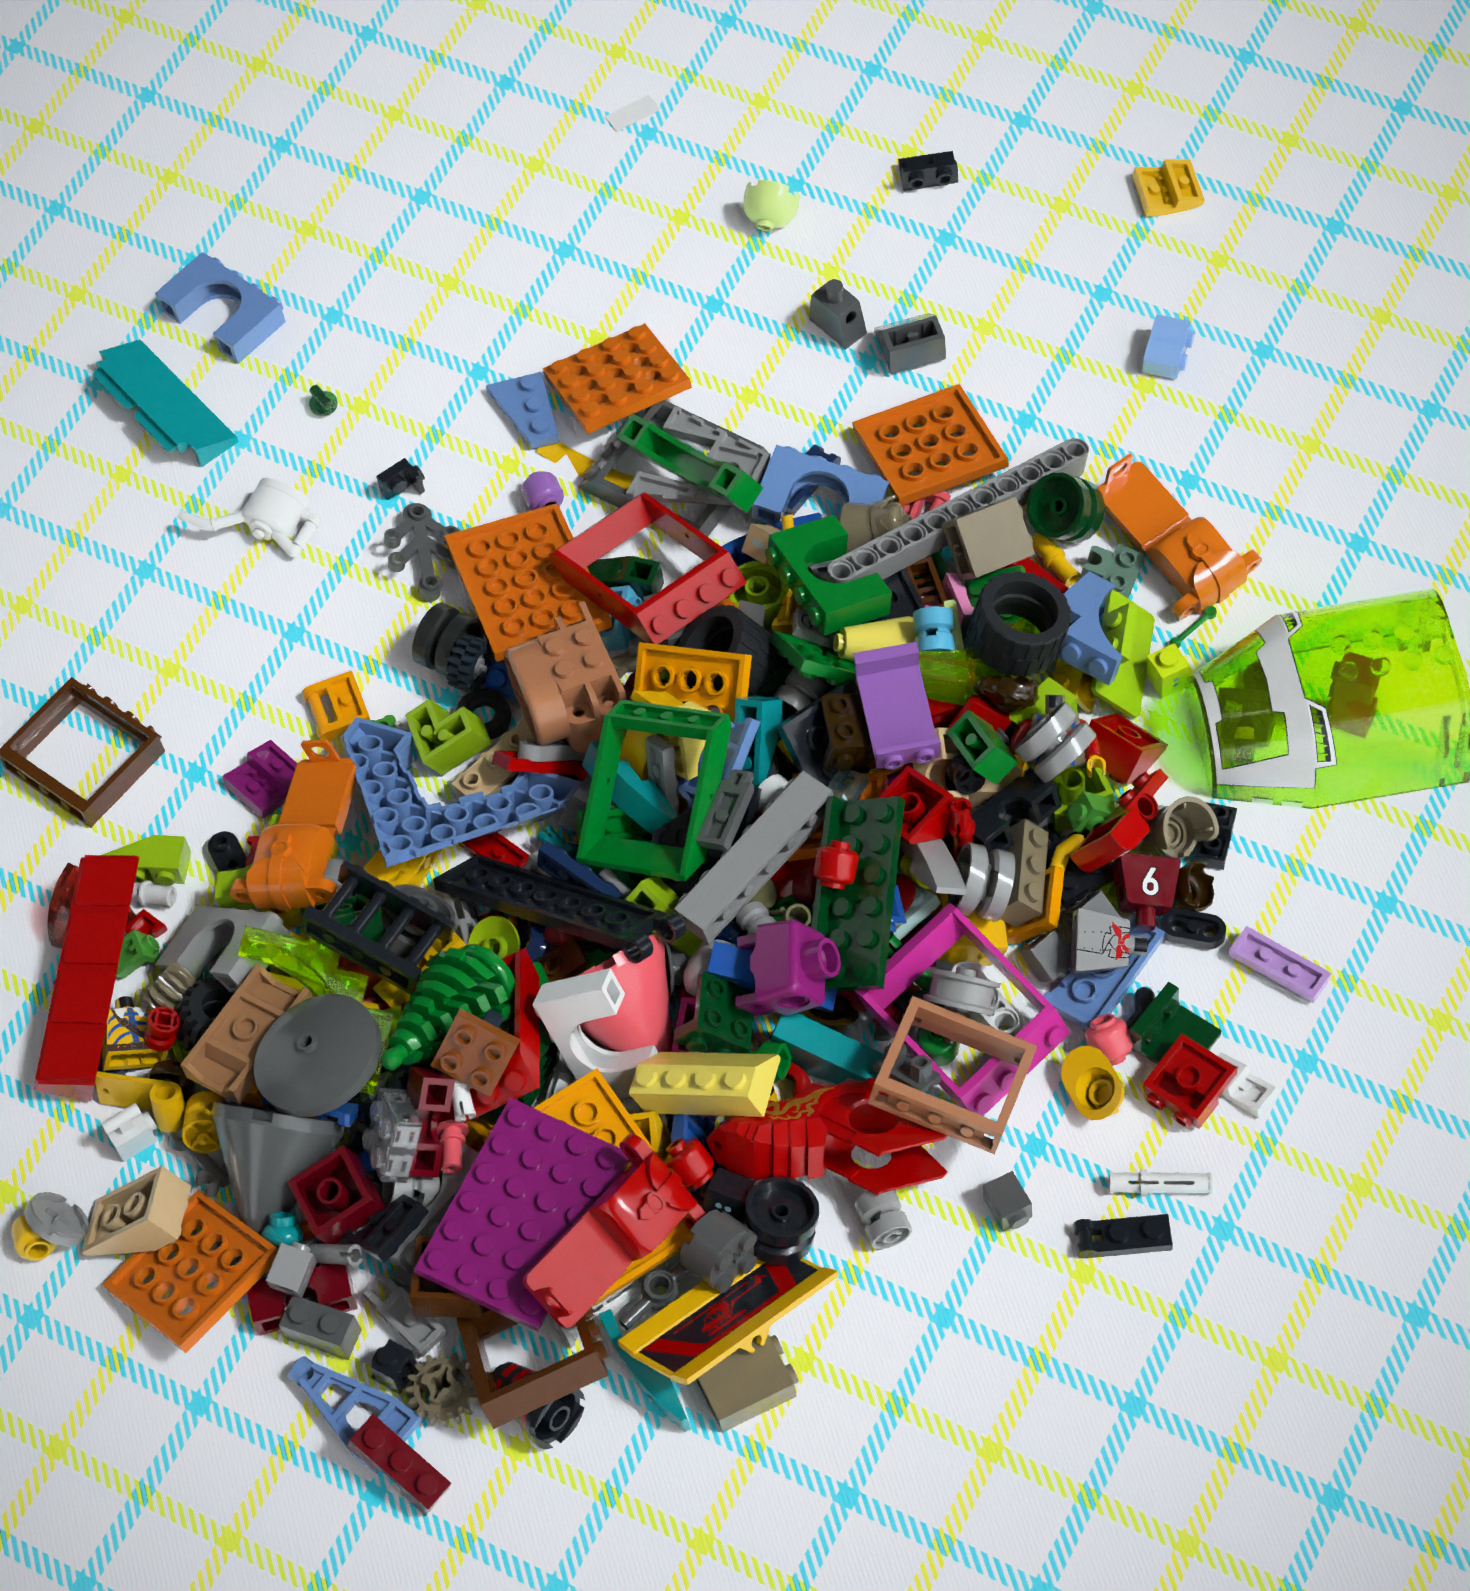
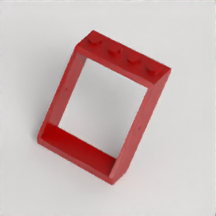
M645 492L637 495L548 554L564 581L645 642L652 644L661 643L696 619L700 614H703L706 610L712 608L747 584L735 561L726 549ZM652 523L701 558L703 562L637 607H634L584 570V568Z
M526 948L502 959L511 970L515 979V1037L520 1039V1042L491 1097L473 1088L470 1089L476 1117L506 1104L510 1097L517 1099L540 1088V1018L536 1015L533 1002L540 990V977ZM452 1101L450 1112H441L438 1123L446 1120H455ZM465 1115L467 1121H462V1122L466 1123V1122L470 1121L468 1115Z

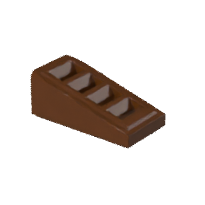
M927 556L906 567L905 569L920 598L922 594L933 591L936 593L935 595L921 598L923 604L939 600L940 604L934 606L943 607L947 597L932 556ZM923 574L928 575V577L920 578L917 580L914 579V577L920 576ZM930 582H931V584H932L931 586H927V587L920 588V589H918V587H917V586H919V585H923V584L930 583Z

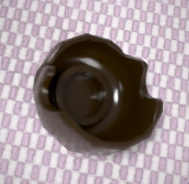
M1195 860L1179 869L1174 898L1183 909L1202 912L1213 903L1215 893L1212 883L1214 877L1205 873L1204 868L1207 866V863L1204 861Z
M171 1059L154 1064L148 1076L149 1079L170 1081L181 1086L185 1107L188 1099L194 1095L197 1086L196 1082L186 1077L181 1067V1062Z

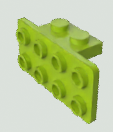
M1112 590L1106 597L1101 629L1110 644L1123 657L1115 680L1108 686L1093 677L1091 691L1104 702L1134 719L1139 717L1141 712L1147 671V655L1150 654L1155 619L1151 613L1116 590Z

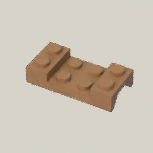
M257 963L181 1063L186 1077L240 1105L256 1083L254 1061L262 1038L283 1013L296 1004L313 997L310 989L304 987L297 991L277 981L262 965Z

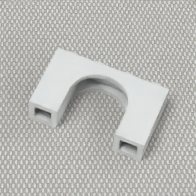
M611 968L542 984L533 1002L535 1013L541 1018L549 1032L551 1041L558 1047L564 1058L565 1065L572 1071L576 1080L598 1068L619 1099L631 1097L629 1090L637 1064L658 1054L656 1047L651 1045L623 1052L608 1051L593 1044L584 1035L580 1024L583 1022L617 1014L625 993Z

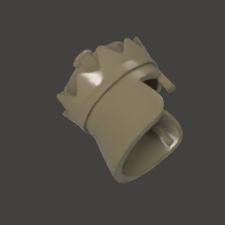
M895 495L873 504L847 502L843 505L840 523L848 533V553L912 520V517L906 514L900 503L893 502L896 499Z
M1193 796L1179 798L1169 806L1158 805V815L1147 822L1150 830L1143 838L1139 849L1150 853L1152 856L1179 859L1190 856L1189 854L1195 848L1197 841H1212L1218 836L1219 825L1216 815L1206 802Z

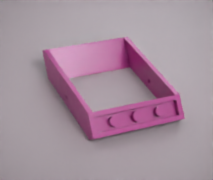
M950 903L887 961L884 989L855 990L868 1012L894 1038L899 1025L884 1009L965 935L1039 1011L1014 1036L1038 1046L1027 1074L1071 1034L1056 1008L958 908ZM907 1035L904 1044L911 1057L924 1055L931 1059ZM992 1056L959 1088L932 1060V1070L941 1074V1081L938 1085L960 1107L982 1116L990 1111L1009 1092L1019 1067Z

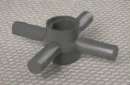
M679 1262L669 1273L664 1270L649 1271L638 1278L642 1283L641 1293L643 1298L618 1320L621 1326L629 1330L650 1309L660 1311L678 1299L677 1283L690 1271ZM656 1286H664L668 1289V1292L664 1295H655L651 1290Z

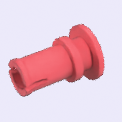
M446 1120L437 1124L439 1141L444 1144L441 1171L445 1174L454 1175L461 1173L463 1170L462 1147L465 1145V1136L469 1132V1127L464 1122Z

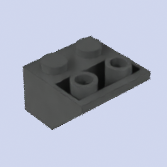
M926 313L874 328L891 374L946 359L945 335L937 315Z

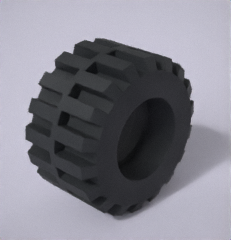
M213 976L206 977L205 982L201 980L194 982L193 987L189 986L185 996H183L178 1013L180 1016V1026L177 1038L178 1041L183 1042L182 1047L186 1051L193 1049L214 1020L209 1017H217L234 995V992H229Z

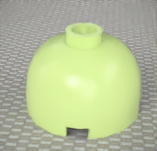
M758 180L757 185H752V181H750L745 188L743 207L746 216L753 223L757 224L758 229L770 232L773 229L788 225L793 220L801 197L797 191H795V196L788 192L789 186L779 182Z

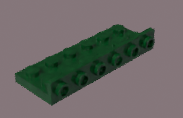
M836 796L827 797L826 808L823 814L824 827L820 846H830L831 840L850 843L849 850L858 853L859 861L855 880L852 884L845 885V889L819 885L820 879L816 878L817 884L815 901L812 905L813 917L811 928L822 933L825 938H829L835 943L841 961L838 975L825 979V992L884 989L905 800L899 796L842 801Z

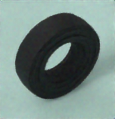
M481 688L479 691L476 690V693H467L459 701L456 711L461 707H465L473 713L479 707H491L495 711V715L491 721L484 723L490 740L501 736L507 730L511 721V710L506 698L500 692L489 688Z

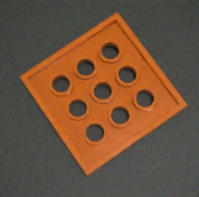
M646 323L634 326L624 333L609 337L599 344L582 349L574 355L554 361L551 365L542 368L546 380L586 434L692 388L690 378Z
M960 383L852 422L854 433L881 477L889 481L888 488L892 495L896 496L895 500L901 506L1009 467L1008 457ZM941 414H947V415H949L950 417L941 418V417H939V415H941ZM917 423L923 425L919 428L912 427V425ZM958 432L962 436L954 437L951 434ZM889 433H893L894 435H897V436H895V437H886L885 435H886V434H889ZM928 442L936 444L930 447L924 446V444ZM970 451L971 453H974V455L966 456L963 455V453ZM900 452H905L908 455L897 456L896 454ZM939 461L948 463L943 466L936 465ZM916 471L921 474L912 476L908 473Z
M197 1190L188 1199V1207L184 1212L181 1224L182 1231L174 1243L168 1244L156 1251L134 1252L102 1284L111 1295L185 1354L271 1268L278 1252L277 1247L200 1190ZM198 1227L202 1228L198 1234L190 1236L193 1230ZM222 1242L217 1249L210 1251L215 1243ZM178 1252L174 1258L166 1260L170 1253ZM242 1257L237 1264L230 1266L233 1259ZM198 1266L195 1272L186 1275L191 1267ZM154 1275L150 1282L142 1284L146 1277ZM218 1281L215 1287H213L210 1290H206V1287L211 1282ZM167 1291H174L170 1297L162 1299ZM187 1306H194L189 1313L181 1315Z

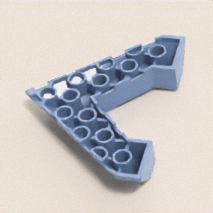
M356 717L343 734V742L348 756L356 765L355 777L386 868L475 837L542 821L566 808L572 795L582 783L581 781L553 773L520 772L513 784L500 787V792L485 796L483 792L458 797L459 802L442 806L440 802L428 805L425 798L419 794L417 784L410 771L407 770L413 762L411 732Z

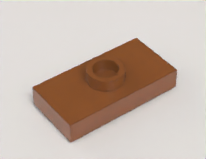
M571 938L538 961V963L543 965L550 982L575 977L591 966L585 951L579 947L580 940L577 938Z

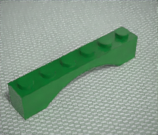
M633 413L616 437L637 455L746 513L764 488L743 470L726 461H718L698 452Z

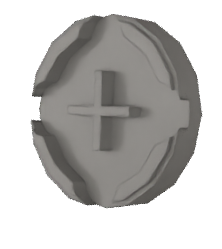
M52 1192L35 1194L27 1203L24 1211L26 1221L32 1230L43 1239L55 1245L71 1247L80 1244L89 1231L88 1218L83 1210L75 1203L73 1206H70L65 1202L67 1198L60 1194Z

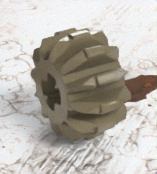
M177 962L171 963L145 991L142 1001L151 1011L160 1006L174 1009L182 1001L188 987H193L196 978L190 974L191 972L185 966L182 967Z

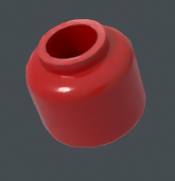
M831 840L830 846L823 845L818 848L813 875L820 879L819 885L845 889V885L854 882L859 855L855 851L849 850L850 843Z
M678 1138L667 1147L668 1155L664 1163L668 1168H673L681 1177L685 1188L697 1189L712 1177L714 1173L712 1171L714 1159L698 1139L691 1138L684 1141L682 1138Z

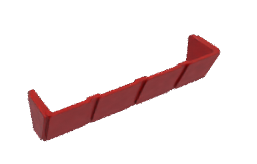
M85 855L80 858L34 1081V1091L84 1101L92 1100L139 863L138 856Z

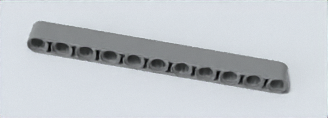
M1078 438L1068 439L833 560L828 565L826 582L844 583L874 573H878L882 579H885L948 546L942 522L999 500L1012 497L1017 498L1021 507L1025 506L1032 487L1041 477L1050 473H1067L1080 477L1084 473L1089 454L1088 444Z

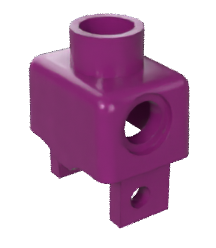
M796 920L759 924L756 928V933L737 937V947L753 951L750 955V971L755 977V993L737 996L736 1007L754 1015L777 1011L788 1016L821 1006L825 1000V979L837 976L840 971L841 961L837 946L831 939L825 938L822 933Z

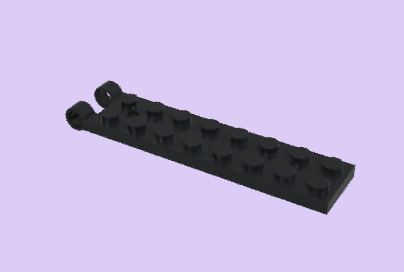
M479 854L433 878L436 891L446 893L451 897L470 901L472 904L492 908L497 912L516 916L518 919H526L538 923L543 927L557 929L565 934L587 939L589 942H597L614 950L624 951L628 960L636 964L653 954V944L648 937L653 930L657 931L659 937L666 943L676 941L684 936L687 931L685 921L677 913H665Z

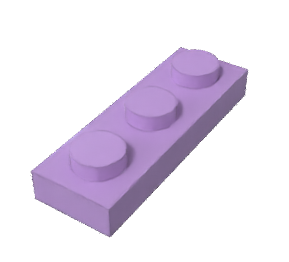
M1248 926L1243 929L1229 949L1230 957L1312 1003L1316 1001L1331 979V972Z

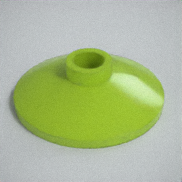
M489 916L481 920L472 930L468 944H478L492 950L502 959L520 950V939L515 926L508 919L500 916Z

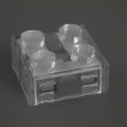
M380 1088L377 1100L371 1104V1123L369 1130H365L363 1134V1148L367 1150L371 1159V1165L375 1168L381 1182L407 1183L422 1123L406 1090Z

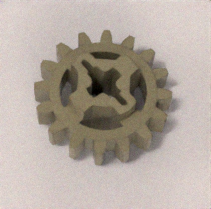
M443 1351L439 1352L437 1360H433L430 1355H427L426 1361L428 1364L423 1366L416 1363L415 1368L418 1374H411L407 1377L410 1384L413 1385L405 1388L408 1398H411L408 1403L412 1410H417L416 1414L422 1420L428 1416L430 1426H434L437 1420H441L443 1426L448 1427L449 1419L452 1418L460 1424L462 1423L460 1414L464 1412L471 1416L473 1412L470 1404H479L468 1360L465 1358L460 1362L456 1352L451 1355L450 1359L445 1357ZM458 1373L464 1377L466 1387L462 1386L461 1382H458ZM422 1392L429 1396V1405L422 1399Z

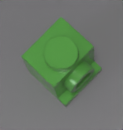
M1083 791L1064 814L1074 831L1089 834L1094 828L1103 824L1116 807L1111 798Z

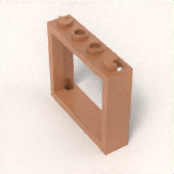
M912 996L876 1078L868 1104L995 1155L1038 1046L1022 1038L999 1031L992 1026L964 1017L962 1014L954 1013L929 1001ZM912 1024L1019 1066L997 1121L889 1078ZM880 1092L885 1093L889 1096L887 1097L885 1095L880 1094ZM984 1134L992 1136L994 1139L984 1136Z

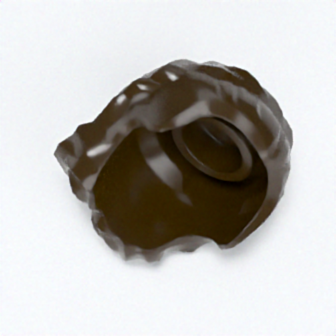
M994 675L981 677L974 687V690L980 697L989 699L991 704L1003 713L1020 712L1027 707L1035 706L1039 700L1037 682L1033 679L1029 680L1025 676H1018L1015 681L1009 677L1001 678Z

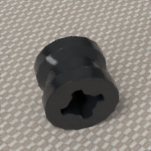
M962 754L954 757L947 765V775L954 782V786L960 793L964 795L973 794L984 785L986 778L974 771Z

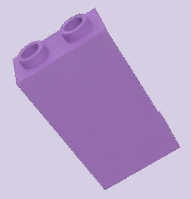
M917 642L853 653L854 671L877 769H897L903 764L913 762L923 764L929 763L935 758H940L941 742L939 737L936 738L919 667Z

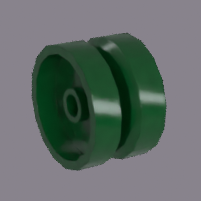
M1050 473L1041 477L1032 487L1027 498L1026 513L1029 523L1037 533L1046 538L1065 543H1081L1090 539L1099 530L1104 519L1105 503L1102 493L1097 486L1084 478L1075 477L1067 473Z

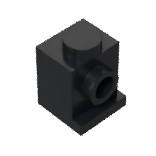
M389 1339L385 1346L380 1347L375 1352L372 1358V1380L401 1394L409 1382L408 1375L416 1372L415 1364L417 1361L413 1352Z

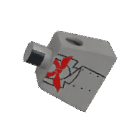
M1080 908L1073 912L1070 974L1119 970L1128 966L1129 955L1146 956L1148 948L1147 936L1130 935V920Z

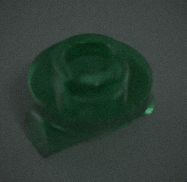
M313 385L310 388L309 393L312 397L309 401V407L313 414L327 416L337 409L338 400L334 393L323 391L319 385Z

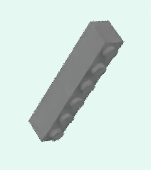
M802 771L796 778L791 779L785 786L782 794L775 801L767 804L763 814L754 824H750L744 829L740 839L730 847L729 851H724L720 860L713 868L705 871L701 875L698 884L679 899L674 910L683 918L687 929L709 945L824 821L823 814L826 808L827 797L834 796L832 790L805 771Z

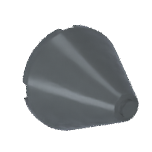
M213 1101L211 1117L240 1221L261 1236L263 1229L269 1223V1215L271 1213L291 1212L297 1200L287 1181L332 1153L344 1135L345 1126L338 1125V1120L322 1118L320 1120L315 1118V1116L294 1117L276 1109Z

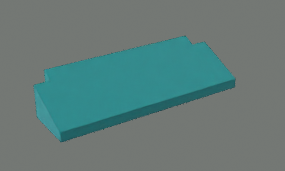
M141 339L99 351L102 361L96 362L98 368L94 371L95 379L124 409H137L134 414L135 420L166 452L177 450L181 454L191 447L194 450L198 464L203 467L239 442L237 436Z

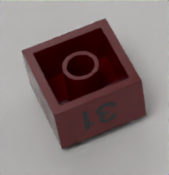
M344 1145L287 1181L314 1236L326 1244H336L344 1238L345 1232L350 1229L356 1231L369 1222V1216L386 1208L360 1157Z

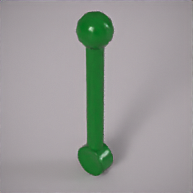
M1213 606L1205 608L1204 615L1178 637L1171 638L1169 645L1175 643L1179 648L1181 642L1207 619H1214L1216 617V608Z

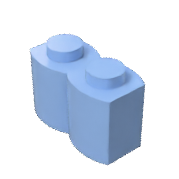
M1156 315L1143 358L1142 373L1177 379L1179 371H1185L1188 361V354H1185L1186 348H1192L1195 331L1190 330L1191 321Z

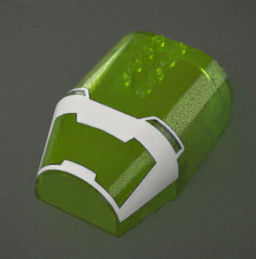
M1433 588L1274 615L1186 679L1185 697L1210 794L1213 799L1252 803V798L1273 800V805L1282 806L1284 801L1302 803L1301 808L1316 809L1464 784L1470 781V688L1446 608L1440 595Z

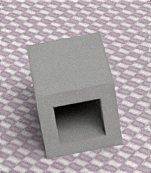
M292 1242L291 1246L281 1243L266 1278L269 1287L302 1298L317 1262L314 1255L310 1253L311 1248L298 1242Z

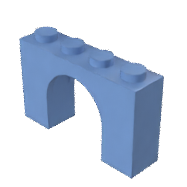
M204 252L200 253L155 293L161 311L179 324L184 322L203 304L211 300L228 298L241 303L236 313L213 332L219 351L237 364L242 362L286 322L283 314V305L276 297H269L257 284H250L243 279L239 272L229 270L218 258H212Z
M776 445L760 484L764 488L753 503L751 518L771 525L781 522V515L785 514L792 496L800 489L811 485L831 488L842 497L845 503L873 504L886 498L889 481L876 474H865L856 471L848 465L828 462L821 456H810L801 453L790 446Z

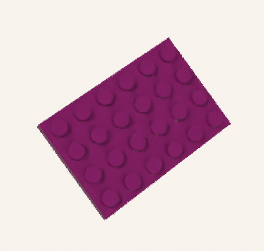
M510 1097L415 1266V1274L539 1332L548 1312L521 1282L524 1275L624 1173L630 1160L620 1148Z

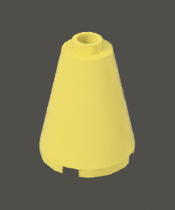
M905 616L842 627L839 633H836L834 636L833 648L835 652H838L841 659L854 662L853 653L914 642V638L919 634L914 631L913 617Z

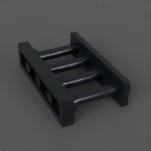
M344 860L340 865L338 881L342 885L323 910H318L311 905L307 907L302 914L300 932L411 995L416 990V984L420 980L422 969L418 968L417 965L436 939L446 944L451 941L455 923L445 914L435 912L426 907L417 898L407 896L398 891L389 882L379 880L370 875L361 866L353 865ZM355 891L368 898L369 902L351 926H345L333 919V917L351 893ZM382 906L397 915V918L380 941L373 942L361 935V933ZM408 923H411L425 931V933L408 957L401 958L389 951V949Z

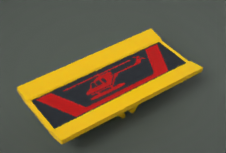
M804 1258L788 1265H770L757 1260L754 1268L749 1273L744 1274L741 1272L734 1278L731 1287L725 1293H720L702 1281L620 1338L618 1345L631 1357L671 1380L689 1385L737 1349L742 1348L753 1353L755 1348L752 1347V1340L755 1336H757L756 1343L763 1346L773 1323L839 1277V1273L837 1270L824 1266L820 1267Z

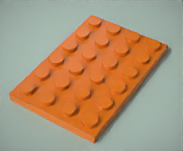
M558 503L444 535L446 546L477 618H479L485 638L489 641V647L496 662L505 660L504 652L507 648L536 639L543 633L555 630V617L561 616L565 626L581 621L579 602L585 601L598 632L612 628L609 614L564 581L548 555L573 538Z

